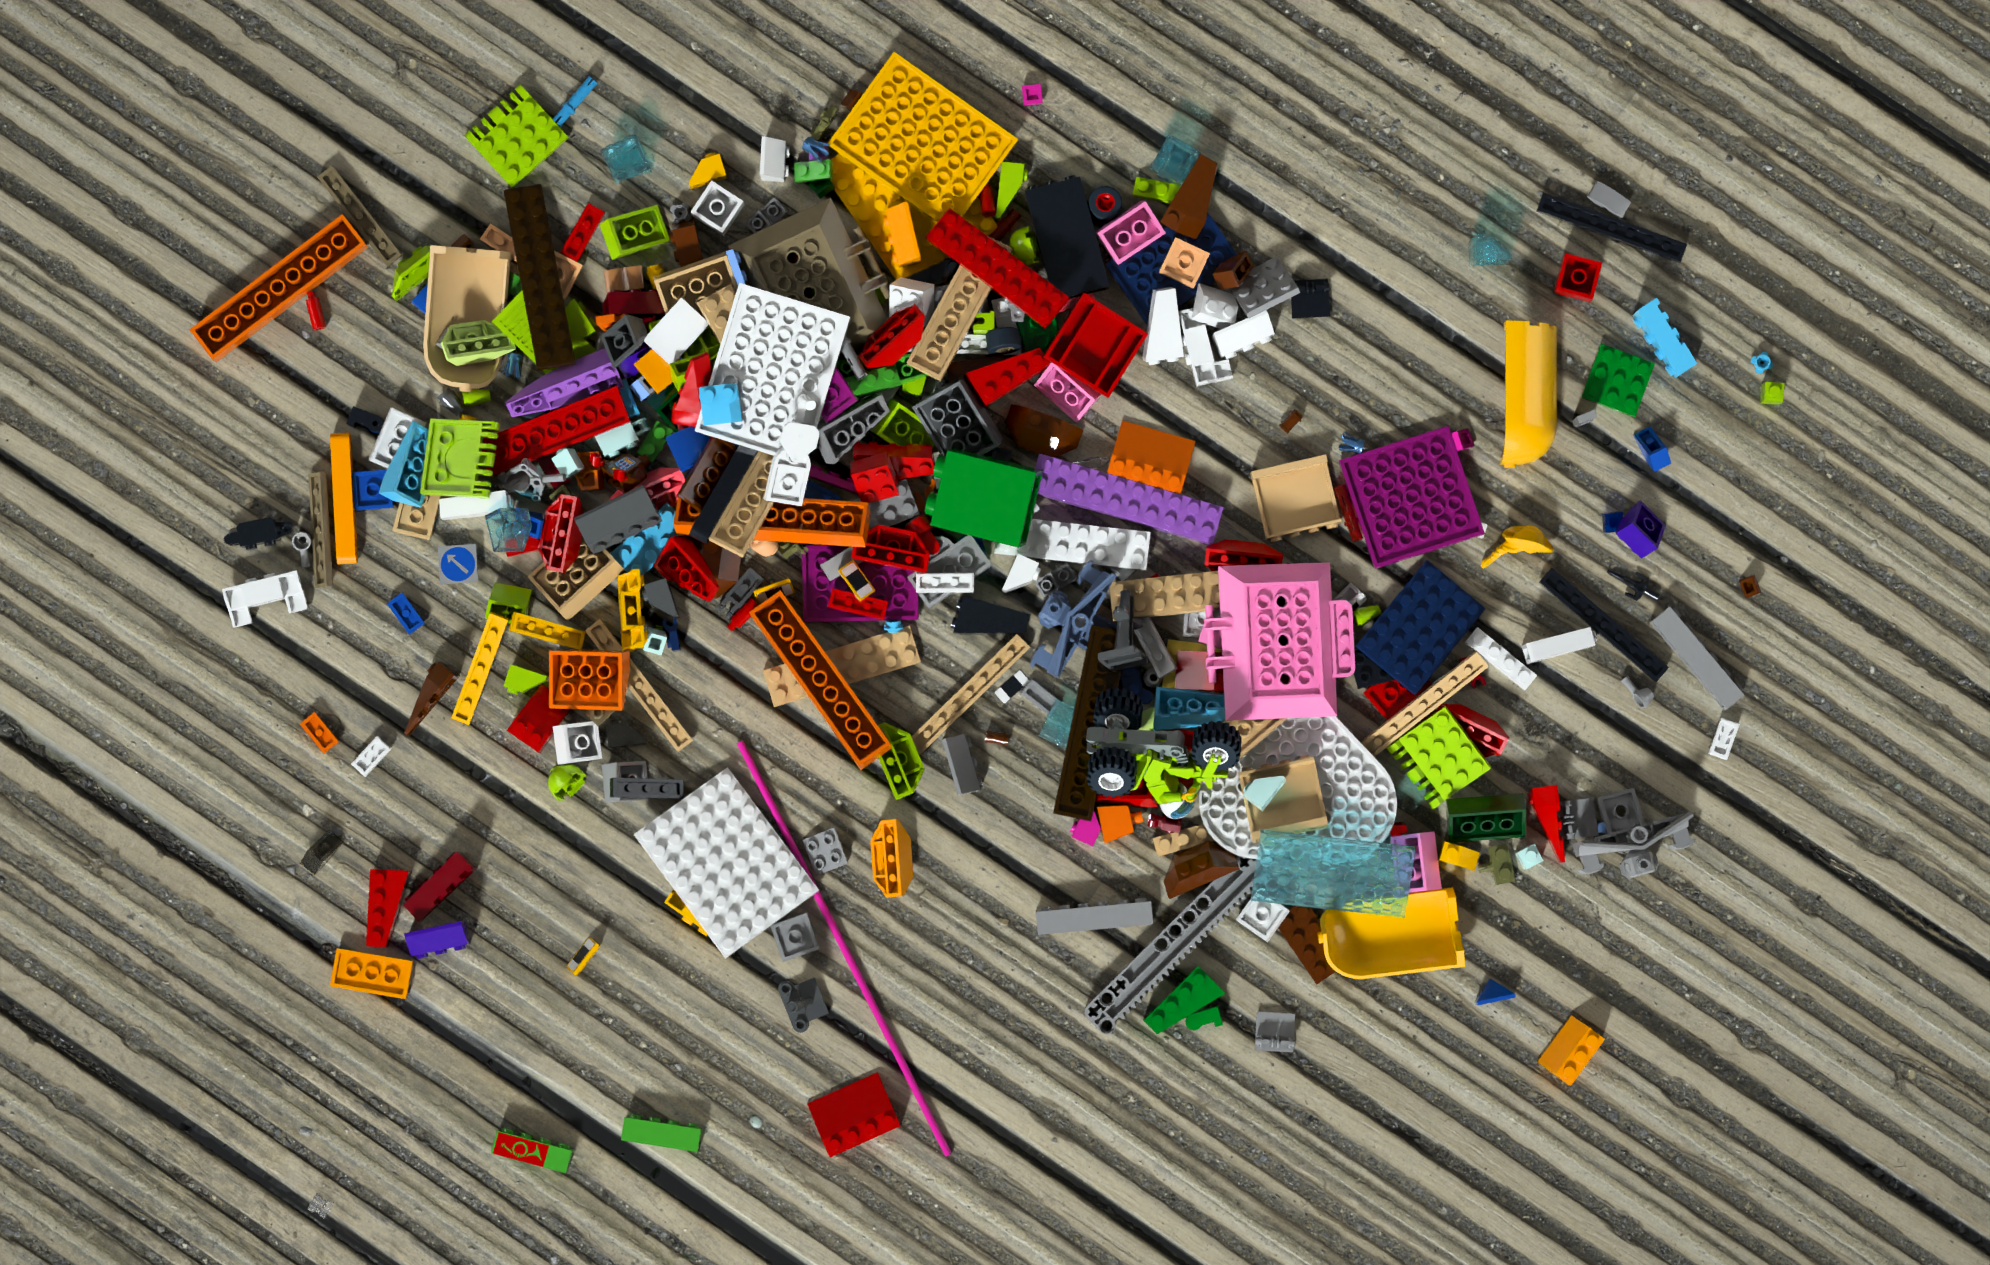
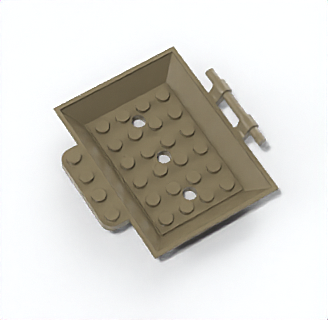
M831 198L728 246L729 250H734V253L738 251L741 263H738L741 271H745L748 280L745 281V285L851 317L845 335L851 340V346L856 355L863 351L869 336L888 320L874 291L880 288L885 299L890 298V290L887 286L888 281L884 273H881L873 256L868 238L865 239L861 228L858 227L853 229L858 242L852 244ZM791 252H795L798 255L796 263H791L788 260V255ZM863 252L875 276L871 279L868 278L858 257ZM807 287L814 289L815 295L813 298L805 296L804 291ZM840 351L838 360L845 359L842 351Z

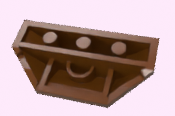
M1011 404L1005 421L1016 446L1053 458L1076 449L1083 433L1082 429L1066 421Z
M709 541L708 544L703 543L702 557L720 587L713 599H718L738 582L741 557Z
M1209 840L1173 855L1164 879L1168 898H1174L1239 870L1236 856Z

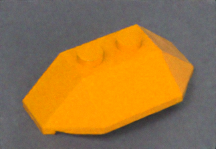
M899 819L881 820L870 841L873 880L886 898L904 896L913 878L911 838Z

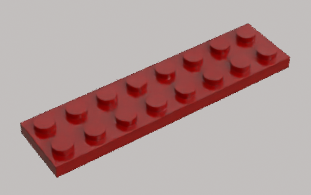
M951 208L946 211L926 235V239L1045 329L1070 300L1066 294Z
M612 387L497 433V439L484 438V444L496 445V450L493 451L482 449V452L495 454L494 468H486L493 471V476L489 477L509 471L511 468L519 465L524 458H528L532 462L555 453L562 448L570 447L631 423L619 387Z

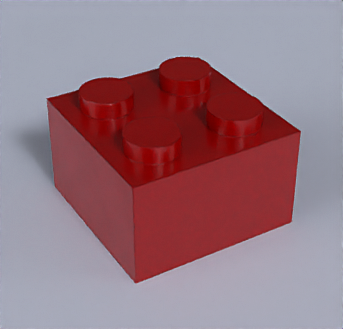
M1565 253L1562 256L1553 293L1590 303L1594 297L1602 262Z
M887 452L850 462L851 477L861 502L872 503L899 495V481Z

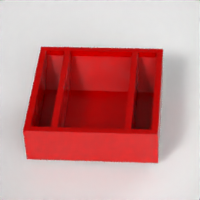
M1083 293L1053 338L1043 358L1101 395L1109 398L1148 333L1086 293Z

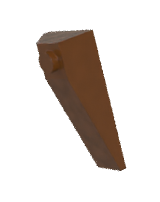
M1200 154L1160 222L1178 233L1197 239L1207 220V212L1218 163Z

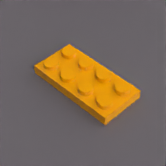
M337 948L330 986L407 999L413 961Z

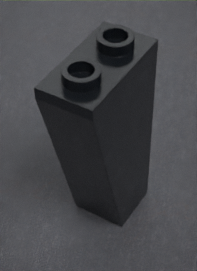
M963 596V600H958L956 610H959L957 618H953L951 628L954 629L953 634L957 635L1025 634L1030 614Z

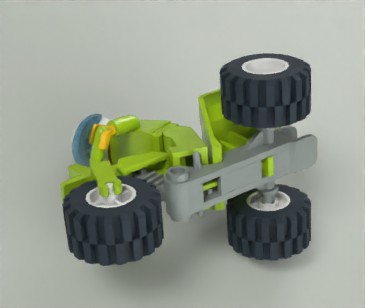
M1110 688L1106 692H1101L1095 701L1093 718L1095 727H1089L1086 736L1087 753L1091 754L1088 763L1087 783L1092 790H1096L1097 794H1103L1106 797L1124 796V793L1128 794L1131 790H1136L1144 776L1149 791L1157 803L1160 804L1161 811L1168 818L1180 819L1188 815L1193 809L1194 800L1198 796L1196 793L1201 787V781H1205L1208 789H1212L1213 782H1217V777L1227 778L1228 768L1235 767V764L1239 762L1242 738L1240 732L1234 726H1229V723L1210 721L1208 724H1201V727L1198 726L1193 733L1192 752L1189 753L1187 746H1185V736L1179 730L1154 731L1151 728L1149 730H1139L1142 723L1143 702L1138 695H1134L1133 691H1127L1124 688H1114L1113 690ZM1177 776L1185 779L1193 777L1192 787L1188 788L1179 783Z

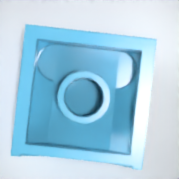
M738 383L699 387V399L701 401L704 426L742 422Z

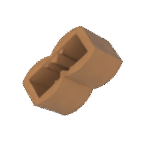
M641 265L604 270L606 293L612 290H621L622 292H629L634 289L640 290V292L646 290L643 267Z

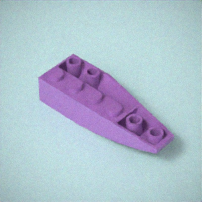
M604 348L576 359L574 365L562 366L549 372L520 390L505 403L511 417L561 408L615 386L622 389L624 385L617 368L612 367L607 351Z

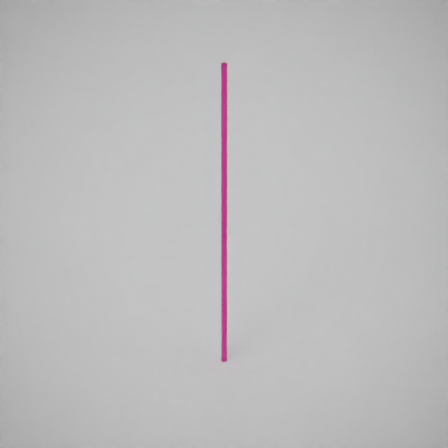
M744 741L737 743L791 853L816 885ZM818 891L813 896L946 1157L952 1154L839 928L820 891Z

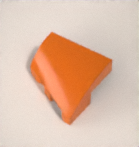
M602 451L577 452L585 469L574 475L581 491L605 489L604 474L601 467H594L589 462L591 453L600 454L602 460Z

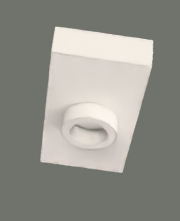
M1721 717L1708 754L1727 760L1740 724Z
M376 736L351 765L364 777H367L392 748L379 736Z

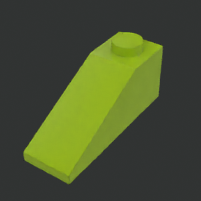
M1001 163L996 221L1001 220L1021 189L1023 181H1027L1028 170L1024 169V164Z

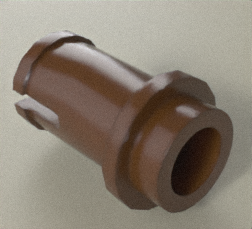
M1296 409L1290 411L1291 414L1279 425L1287 434L1298 422L1302 421L1303 416Z
M986 731L985 743L1000 744L1002 747L1004 745L1008 746L1010 734Z

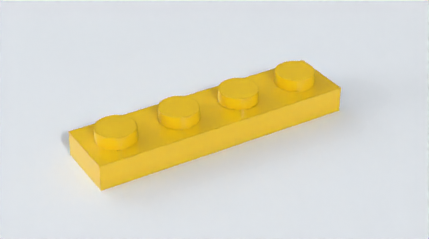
M513 612L509 631L576 650L582 649L586 633L585 631Z

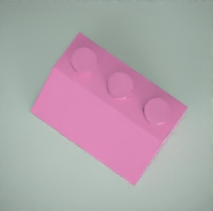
M1143 200L1095 231L1104 248L1118 265L1166 234L1146 201Z
M1053 363L1049 365L1034 384L1037 389L1076 423L1101 396L1100 393Z
M1435 831L1390 837L1397 894L1442 889Z

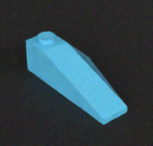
M415 421L411 423L383 477L379 494L392 501L422 507L425 495L420 493L429 429Z

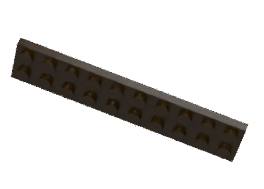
M537 184L504 190L505 203L537 371L574 365V352L542 185Z
M1094 625L1090 627L1053 814L1085 821H1091L1097 793L1087 783L1088 763L1091 754L1087 753L1086 736L1087 729L1095 727L1093 718L1097 696L1103 691L1106 692L1107 689L1111 688L1113 690L1119 686L1122 670L1112 672L1098 661V653L1114 650L1116 630Z

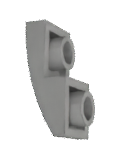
M1599 181L1595 182L1587 196L1600 208L1605 207L1617 218H1622L1631 204L1624 196Z
M774 197L745 223L753 233H756L775 224L788 210Z
M852 546L820 565L829 581L840 576L838 570L850 561L854 560L857 565L863 562L851 558Z
M1067 562L1034 583L1042 597L1046 598L1051 593L1064 588L1078 578Z

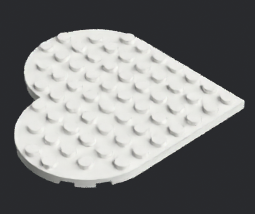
M1336 716L1303 717L1285 720L1235 764V767L1228 769L1227 778H1218L1217 782H1213L1212 789H1208L1205 781H1203L1199 794V807L1202 821L1210 836L1222 848L1232 854L1252 859L1269 858L1279 855L1297 844L1305 852L1321 860L1347 862L1370 854L1384 842L1395 822L1397 797L1394 784L1385 768ZM1305 755L1314 757L1329 827L1253 843L1238 773L1248 767L1258 769L1261 768V765L1267 763L1277 765L1280 764V761L1286 759L1296 761L1299 760V757Z

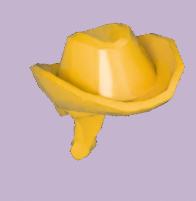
M1532 525L1511 526L1501 534L1506 541L1497 547L1495 552H1492L1489 557L1482 560L1481 567L1483 569L1488 567L1507 552L1517 553L1525 551L1529 554L1536 552L1552 553L1554 548L1543 532Z

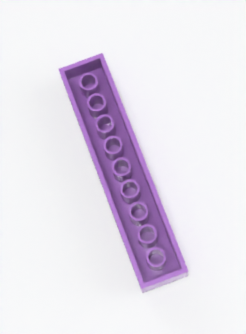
M1039 453L1035 469L1043 470L1038 491L1039 496L1203 544H1213L1224 507Z

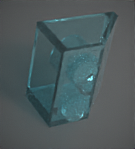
M1477 234L1468 243L1469 266L1507 265L1512 259V255L1492 237H1487L1486 234Z
M499 508L485 515L494 552L524 551L532 528L528 508Z

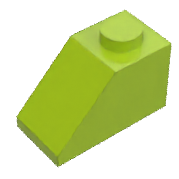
M510 664L503 686L508 688L507 692L518 695L519 692L525 693L545 683L549 677Z

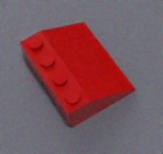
M878 1072L807 1103L830 1158L901 1126Z

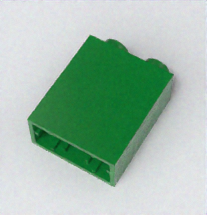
M959 449L947 450L946 456L939 454L937 457L933 476L941 478L938 493H929L925 514L932 516L931 526L1017 548L1025 546L1043 470Z

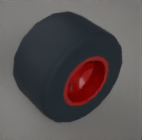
M1110 186L1096 188L1090 194L1088 200L1091 216L1101 222H1109L1116 218L1122 209L1120 193Z

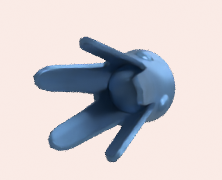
M812 137L806 138L805 141L802 140V149L811 153L818 161L822 162V159L815 151L826 156L829 155V152L823 149V147L830 146V144L816 141Z
M517 349L515 353H508V361L502 371L503 374L506 370V377L513 374L515 367L516 378L519 379L521 377V361L523 356L517 354Z
M1344 431L1348 436L1342 435L1343 443L1350 446L1340 445L1338 447L1339 450L1353 451L1361 454L1362 449L1368 450V448L1363 447L1365 440L1357 439Z

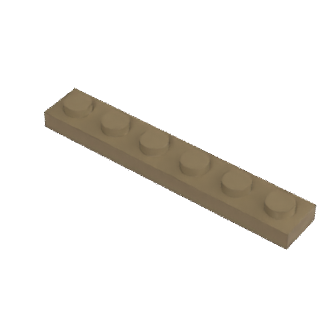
M330 166L317 176L387 267L403 256L333 166Z
M316 472L308 474L315 588H325L333 586L330 518L328 511L329 500L327 494L328 482L326 472Z

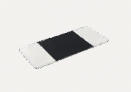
M1019 670L997 689L995 694L1003 703H1006L1029 683V680Z

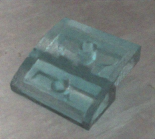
M1056 699L1039 733V737L1066 749L1074 707Z

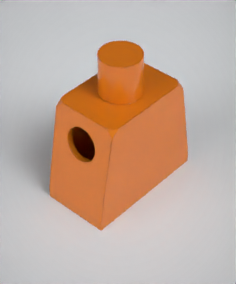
M1128 806L1097 807L1104 843L1133 833V824L1143 822L1141 811L1130 813Z

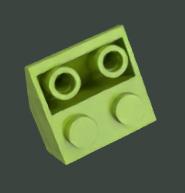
M495 582L488 600L485 619L488 620L490 612L509 618L507 624H511L513 612L528 615L533 590Z

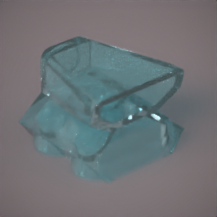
M636 134L600 149L616 184L633 176L652 172Z
M1168 135L1150 169L1156 172L1157 176L1162 180L1182 186L1202 153L1174 136Z

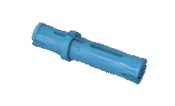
M588 76L572 97L562 104L563 107L552 118L553 121L562 127L571 114L574 115V110L598 83Z

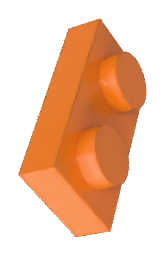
M316 712L300 723L323 754L339 743V740Z

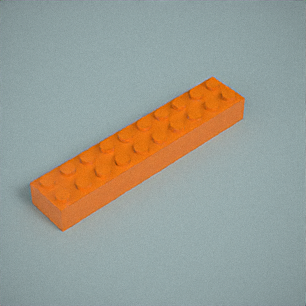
M341 214L189 330L211 359L217 363L369 247L347 218Z
M679 496L673 525L677 535L689 536L691 528L700 512ZM807 498L803 499L802 506L775 502L754 540L866 547L871 511L868 502Z
M781 590L749 612L751 618L860 770L892 749L891 743Z

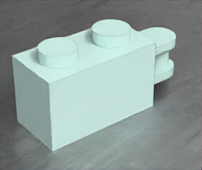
M641 418L633 423L625 424L595 436L604 457L612 459L620 455L619 451L623 449L628 451L637 447V443L640 442L638 436L651 430L645 422L646 418ZM639 425L641 430L635 432L633 427Z

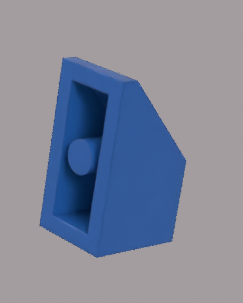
M1651 426L1633 434L1646 462L1654 472L1671 464L1667 447Z

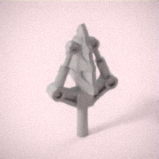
M524 458L519 465L511 468L510 471L506 473L501 472L498 479L492 481L491 484L495 488L498 487L501 491L518 492L520 495L531 497L533 501L539 502L543 496L545 484L566 481V475H545L528 458ZM530 485L533 486L534 491L528 490Z

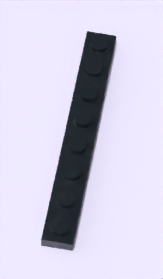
M1544 192L1536 212L1678 263L1682 261L1687 247L1686 243Z
M1550 568L1538 582L1654 682H1657L1669 668L1553 568Z

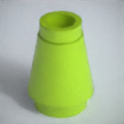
M471 389V392L462 391L464 406L472 407L491 401L489 390Z
M1375 605L1355 608V611H1353V622L1356 626H1364L1378 616H1381L1380 607Z

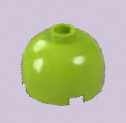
M1031 226L1016 230L1010 238V245H1008L1013 249L1011 254L1025 265L1040 262V256H1036V252L1039 251L1037 239L1034 232L1029 231Z
M572 763L555 765L548 777V789L558 801L565 800L564 796L569 795L571 797L580 790L585 783L583 778L587 775Z

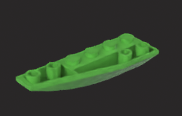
M905 354L894 365L867 368L859 358L868 375L858 381L846 358L838 360L836 367L858 399L928 376L907 365L906 362L911 354Z

